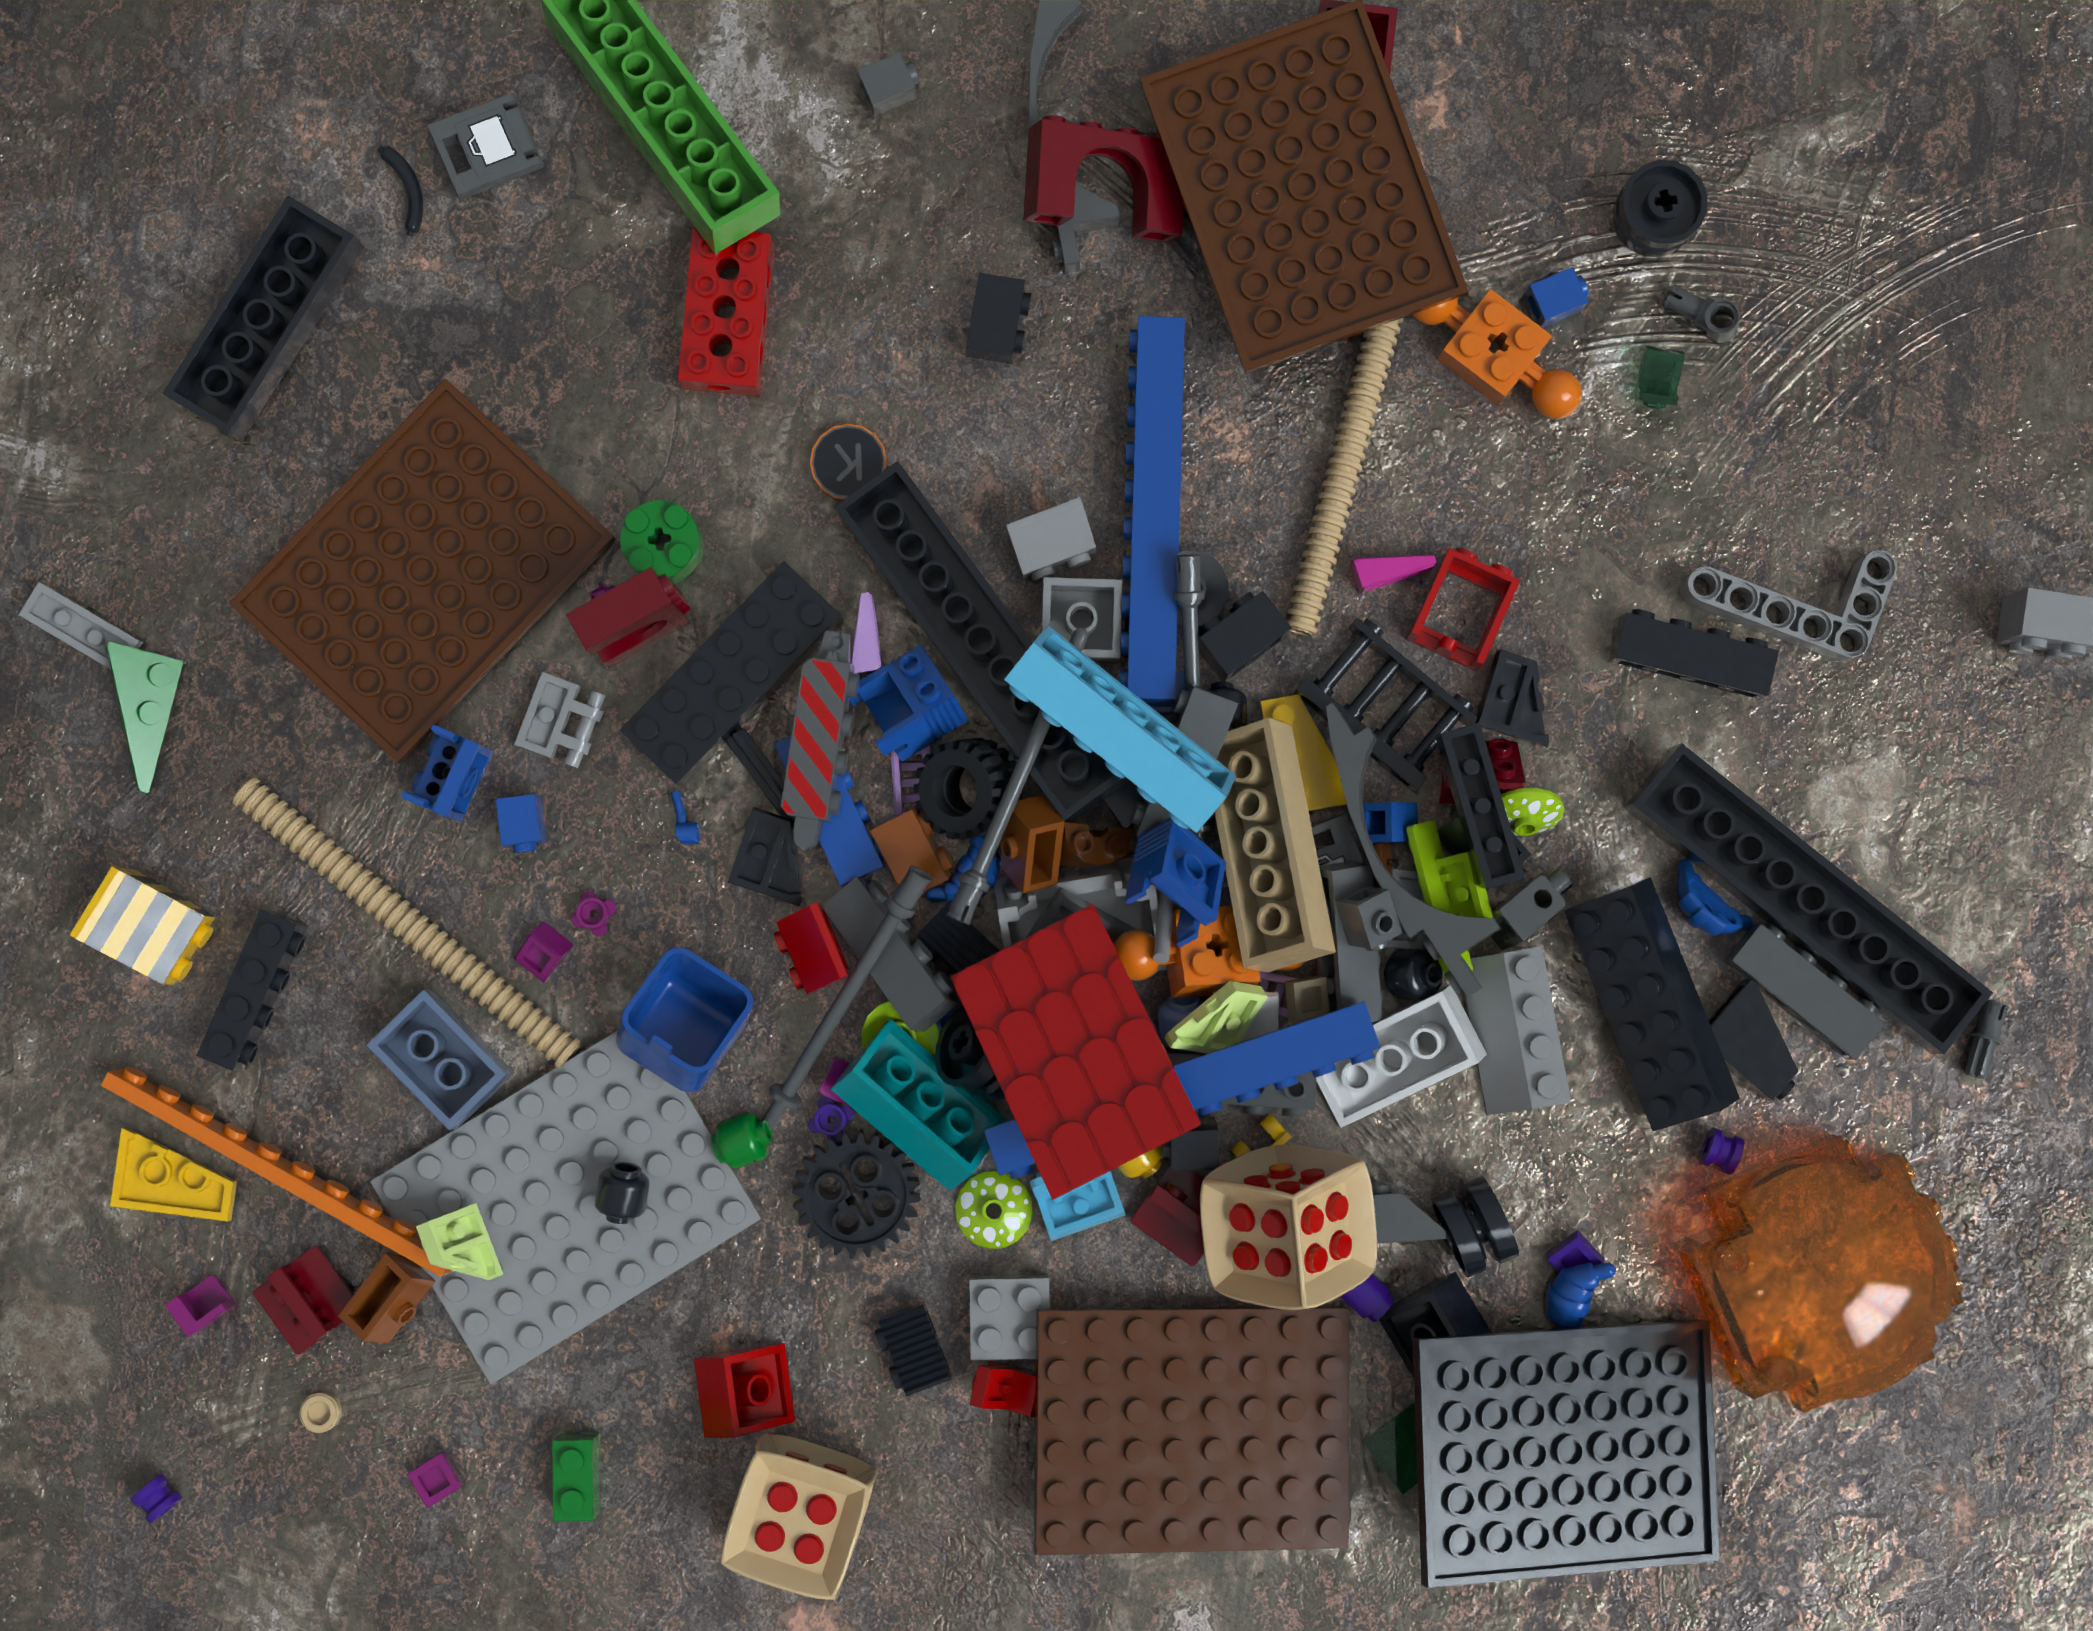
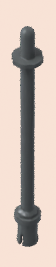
M1199 554L1175 556L1177 591L1173 592V600L1177 601L1178 605L1182 607L1185 691L1189 683L1200 686L1197 607L1200 605L1201 600L1205 599V591L1201 590ZM1207 820L1197 833L1191 828L1190 831L1207 845L1206 831L1214 830L1215 822Z
M1077 628L1069 640L1081 652L1088 639L1087 631L1084 628ZM1041 709L1037 714L972 868L965 871V874L960 873L957 880L960 882V885L946 916L956 919L961 923L970 925L971 918L982 893H987L990 887L987 884L986 873L1051 725L1042 716Z
M910 865L896 892L888 895L885 900L888 910L886 916L783 1085L775 1083L769 1088V1093L774 1100L762 1121L766 1120L771 1129L776 1127L787 1107L795 1109L800 1106L802 1099L796 1092L901 920L912 918L917 910L915 904L928 883L932 880L930 875L923 869Z

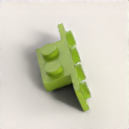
M1434 820L1407 826L1408 844L1414 857L1418 873V883L1423 892L1425 903L1441 911L1458 916L1493 918L1487 891L1479 887L1470 853L1465 852L1444 858ZM1467 950L1461 955L1473 972L1469 951ZM1440 957L1438 961L1442 967L1443 974L1450 970Z

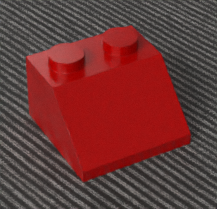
M818 902L810 904L777 921L779 931L774 932V937L781 953L789 952L794 963V967L789 968V972L797 990L804 988L807 995L843 981L851 973L828 916L822 908L823 904Z
M785 1343L729 1350L694 1358L704 1438H736L795 1422Z

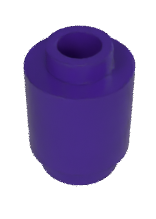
M1373 1273L1362 1284L1340 1296L1363 1319L1367 1317L1373 1323L1379 1320L1394 1303V1299L1389 1295L1390 1289Z

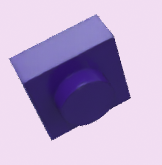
M1578 1230L1547 1252V1260L1559 1272L1562 1268L1567 1269L1584 1263H1592L1593 1265L1604 1263V1257Z

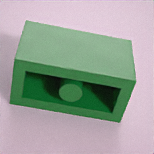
M600 1433L559 1434L552 1441L553 1522L594 1521L600 1514Z

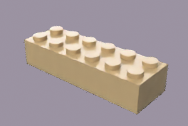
M1266 718L1228 731L1217 760L1237 776L1226 799L1215 810V817L1223 860L1227 863L1225 871L1243 967L1268 973L1335 953L1333 934L1292 725L1272 718Z

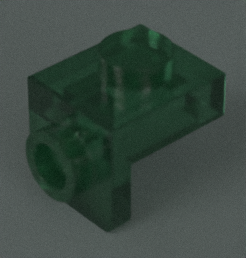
M1645 345L1635 387L1638 398L1643 400L1645 406L1656 409H1665L1666 405L1677 406L1679 400L1677 389L1686 356L1684 351Z

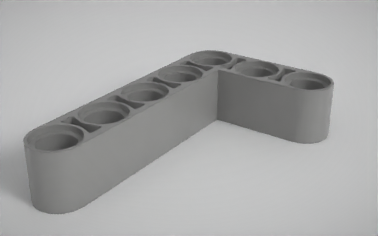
M1882 550L1872 551L1858 559L1851 569L1835 615L1705 566L1697 568L1685 576L1680 583L1679 590L1683 600L1691 606L1829 659L1845 662L1857 658L1867 651L1894 581L1897 565L1893 556ZM1869 561L1875 562L1880 567L1881 577L1879 580L1870 577L1868 574L1867 564ZM1696 577L1702 578L1708 583L1709 593L1707 596H1701L1694 590L1693 581ZM1732 591L1741 593L1745 598L1746 603L1743 610L1734 608L1730 603ZM1856 597L1862 598L1867 603L1868 611L1865 616L1858 614L1854 609L1853 603ZM1769 605H1773L1781 611L1782 619L1779 624L1772 623L1767 618L1766 611ZM1805 619H1810L1816 623L1818 627L1816 638H1811L1804 632L1803 623ZM1842 633H1847L1853 638L1855 645L1852 652H1847L1842 648L1840 644Z

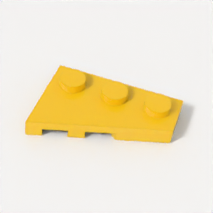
M1297 694L1260 701L1262 720L1272 718L1292 725L1308 811L1347 805L1336 760L1301 697Z
M127 1127L121 1128L110 1202L111 1207L220 1221L232 1220L237 1186L236 1180Z

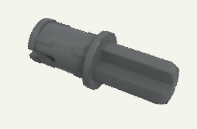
M1987 1000L1982 1006L1975 1032L1970 1033V1037L1974 1038L1965 1068L1967 1075L1978 1079H1985L1987 1077L1995 1047L2002 1044V1040L1999 1038L2009 1009L2008 1005Z

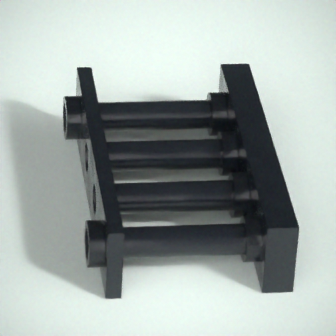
M1356 618L1348 627L1349 630L1357 635L1320 680L1316 678L1312 682L1306 677L1294 694H1298L1302 701L1326 721H1328L1326 706L1334 703L1356 735L1366 728L1361 723L1364 719L1362 714L1398 671L1404 674L1417 686L1381 729L1376 728L1373 731L1377 742L1370 757L1410 791L1415 792L1428 778L1421 772L1424 769L1422 764L1438 746L1435 735L1451 731L1458 721L1465 726L1471 725L1478 717L1472 713L1474 707L1459 694H1455L1452 697L1381 637L1384 632L1376 624L1368 619L1362 622ZM1370 646L1387 661L1351 704L1346 703L1342 707L1331 698L1334 694L1332 689L1366 648ZM1430 696L1447 711L1411 754L1406 753L1402 757L1391 747L1394 744L1392 739L1426 698Z

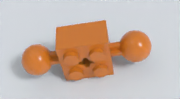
M1492 289L1487 292L1471 314L1458 305V298L1412 314L1421 323L1427 325L1445 323L1456 332L1437 360L1497 406L1500 405L1517 381L1520 380L1532 390V401L1535 408L1547 418L1562 419L1571 415L1578 408L1582 399V388L1578 379L1572 373L1563 369L1545 371L1534 362V359L1545 347L1552 335ZM1493 342L1499 344L1501 349L1497 350L1495 354L1489 350Z
M1232 906L1219 907L1217 920L1206 926L1200 923L1197 939L1180 948L1176 945L1178 942L1176 931L1181 909H1174L1169 961L1166 963L1154 961L1155 937L1146 931H1126L1113 943L1131 980L1146 979L1156 972L1159 965H1167L1171 998L1212 996L1213 992H1217L1229 981L1257 985L1261 981L1259 971L1243 967ZM1305 962L1284 967L1278 970L1292 971L1302 966Z

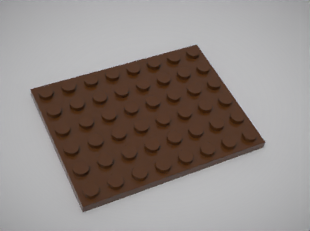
M1355 0L1140 78L1143 94L1245 374L1468 294L1466 282L1362 0Z
M445 378L229 604L388 755L401 764L433 731L431 730L433 724L437 726L616 538Z
M1270 1307L1036 1309L1034 1554L1077 1555L1349 1548L1350 1308L1315 1307L1301 1310H1283Z

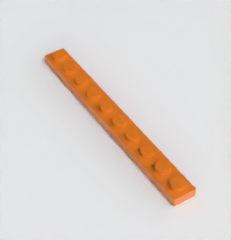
M127 1066L107 1072L101 1084L102 1087L437 1276L442 1277L453 1271L429 1263L426 1252L422 1247L420 1236L416 1232L417 1228L412 1223L400 1218L393 1220L382 1213L383 1208L370 1200L362 1199L360 1201L348 1194L349 1189L343 1184L333 1180H328L327 1182L314 1175L315 1170L309 1165L299 1161L290 1162L280 1156L282 1152L277 1147L265 1142L258 1144L247 1137L248 1132L235 1124L226 1123L225 1125L213 1118L214 1113L208 1108L197 1104L192 1106L179 1099L181 1095L176 1090L163 1085L155 1086L146 1080L147 1075L136 1068Z

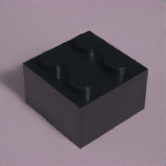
M1251 591L1232 604V608L1229 610L1231 614L1222 620L1217 615L1200 628L1201 631L1198 633L1200 636L1199 653L1223 682H1227L1285 639L1292 629L1264 591H1261L1255 597Z

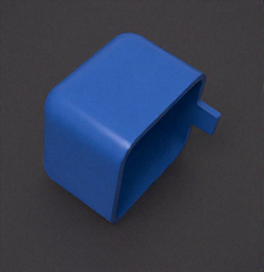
M684 948L670 949L662 956L624 1009L616 1036L618 1048L624 1055L677 1089L687 1093L696 1092L706 1085L742 1033L753 1006L752 994L746 986L693 952Z

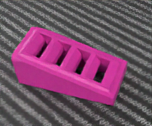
M1434 555L1357 558L1350 563V569L1358 593L1361 592L1362 594L1430 572L1437 562Z

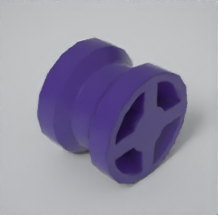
M1712 1127L1703 1142L1699 1163L1708 1167L1716 1165L1720 1167L1721 1172L1728 1175L1733 1174L1743 1154L1744 1139L1738 1136L1731 1138L1724 1136L1722 1130Z
M162 1473L138 1491L130 1501L135 1506L142 1507L146 1512L145 1519L149 1524H152L174 1507L183 1497L178 1491L170 1490L167 1486V1478Z

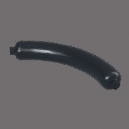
M381 146L378 149V152L381 153V159L396 171L405 187L408 199L405 229L407 230V235L412 237L413 233L419 232L423 218V195L420 183L414 170L400 153L390 146L384 148Z

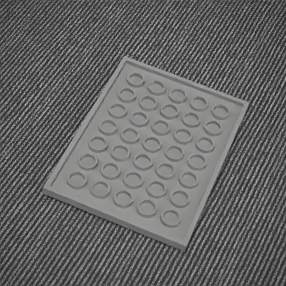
M618 1030L565 1062L563 1067L553 1069L370 1181L393 1220L400 1218L415 1226L477 1203L503 1275L485 1280L452 1271L439 1277L423 1267L421 1269L435 1280V1283L432 1285L433 1289L490 1385L763 1218L735 1170L726 1163H720L716 1158L711 1144L712 1132L689 1094L677 1089L624 1055L616 1042ZM615 1162L636 1164L642 1168V1173L649 1178L646 1210L639 1217L630 1219V1222L627 1224H614L607 1221L606 1215L600 1213L595 1207L599 1174L603 1170L610 1168V1165Z

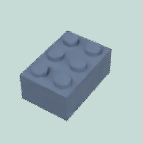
M423 989L366 1045L448 1130H454L462 1126L514 1074L505 1062L433 989Z

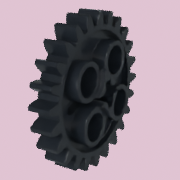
M859 1129L856 1139L852 1140L848 1132L843 1130L842 1141L838 1143L831 1135H828V1148L826 1149L818 1144L813 1145L816 1158L804 1156L802 1159L808 1171L796 1170L795 1177L804 1184L795 1185L792 1189V1194L803 1197L793 1202V1209L805 1211L798 1218L799 1225L811 1223L807 1231V1237L812 1238L820 1234L819 1247L821 1249L830 1242L834 1243V1255L836 1256L843 1247H848L849 1256L853 1259L857 1248H863L866 1257H870L871 1246L875 1244L882 1252L886 1251L885 1239L887 1238L898 1244L900 1240L896 1230L899 1228L903 1231H910V1224L905 1219V1216L917 1217L918 1215L917 1209L909 1205V1203H916L921 1200L919 1193L910 1191V1189L920 1185L919 1177H907L915 1170L914 1163L902 1164L901 1162L906 1157V1154L902 1150L893 1154L894 1143L890 1140L883 1146L880 1145L879 1132H875L870 1141L865 1140L863 1129ZM865 1159L871 1160L877 1166L876 1170L867 1176L860 1175L855 1170L856 1164ZM840 1163L847 1165L856 1189L863 1191L864 1205L874 1220L872 1224L866 1222L856 1197L850 1196V1186L839 1168ZM834 1177L839 1180L841 1186L836 1192L827 1193L819 1187L820 1182L824 1178ZM882 1194L888 1195L894 1200V1203L886 1210H878L872 1205L875 1197ZM843 1212H852L858 1217L857 1223L851 1227L839 1225L836 1219Z

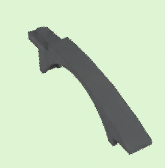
M1039 0L1030 55L1029 128L1040 121L1037 109V90L1043 65L1060 35L1081 15V0ZM1076 181L1074 218L1061 226H1056L1058 239L1052 240L1055 263H1063L1064 274L1080 271V259L1075 234L1117 227L1119 224L1118 206L1098 197Z
M1331 703L1326 706L1331 744L1348 811L1374 876L1381 888L1390 890L1397 917L1409 938H1414L1424 931L1428 937L1422 940L1435 961L1441 957L1450 971L1445 973L1444 976L1455 993L1459 994L1464 991L1466 996L1470 997L1483 987L1461 954L1499 931L1501 927L1495 918L1464 917L1434 908L1412 895L1390 874L1374 849L1368 833L1363 807L1365 773L1377 738L1368 727L1355 735L1337 706Z

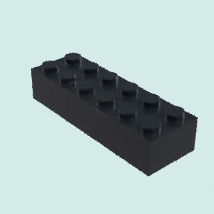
M287 196L162 394L242 443L363 251L364 246L350 232L292 197Z
M783 561L634 714L620 731L676 785L682 788L726 743L728 736L738 730L822 643L825 631H834L844 621L843 618L798 573Z
M1651 877L1583 901L1564 910L1652 1132L1720 1112L1740 1099Z

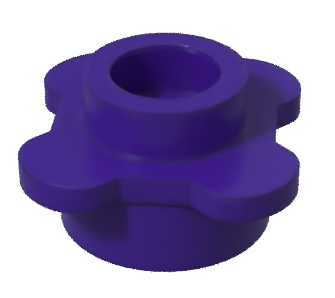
M822 1097L817 1102L818 1111L815 1117L811 1118L808 1122L809 1129L813 1133L820 1132L827 1136L831 1135L836 1142H840L847 1122L851 1121L854 1117L853 1109L850 1106L842 1107L837 1105L829 1097ZM834 1116V1123H829L827 1118Z

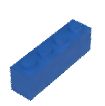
M791 736L774 743L785 769L787 768ZM847 768L844 776L838 775L836 791L842 792L839 815L833 814L831 822L823 821L821 837H819L820 844L841 887H845L856 876L864 878L885 868L882 861L884 857L874 837L871 838L865 825L871 821L862 800L854 802L849 788L855 786Z

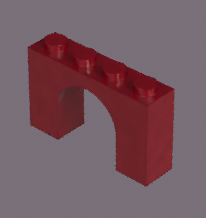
M1055 115L1044 116L1029 128L1023 221L1061 226L1074 218L1078 167L1084 157L1096 155L1116 162L1130 179L1134 194L1131 238L1168 243L1182 235L1184 204L1158 134H1154L1151 137L1138 135V131L1132 128H1118L1115 131L1102 129V125L1097 122H1081L1079 125L1066 123L1064 117Z
M650 567L567 613L566 616L584 649L591 655L597 652L603 664L610 668L690 624L685 613L691 611V608L681 590L673 584L666 573L659 576Z

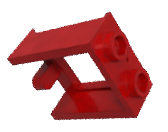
M1449 548L1442 557L1405 640L1477 671L1487 658L1521 580L1513 577V572L1502 565L1492 564L1490 567L1477 561L1478 556L1464 548L1453 550ZM1447 572L1499 595L1476 649L1423 626Z

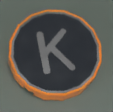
M854 424L834 426L823 433L813 446L810 459L814 481L824 493L838 501H843L887 469L888 466L884 445L876 434L863 426Z

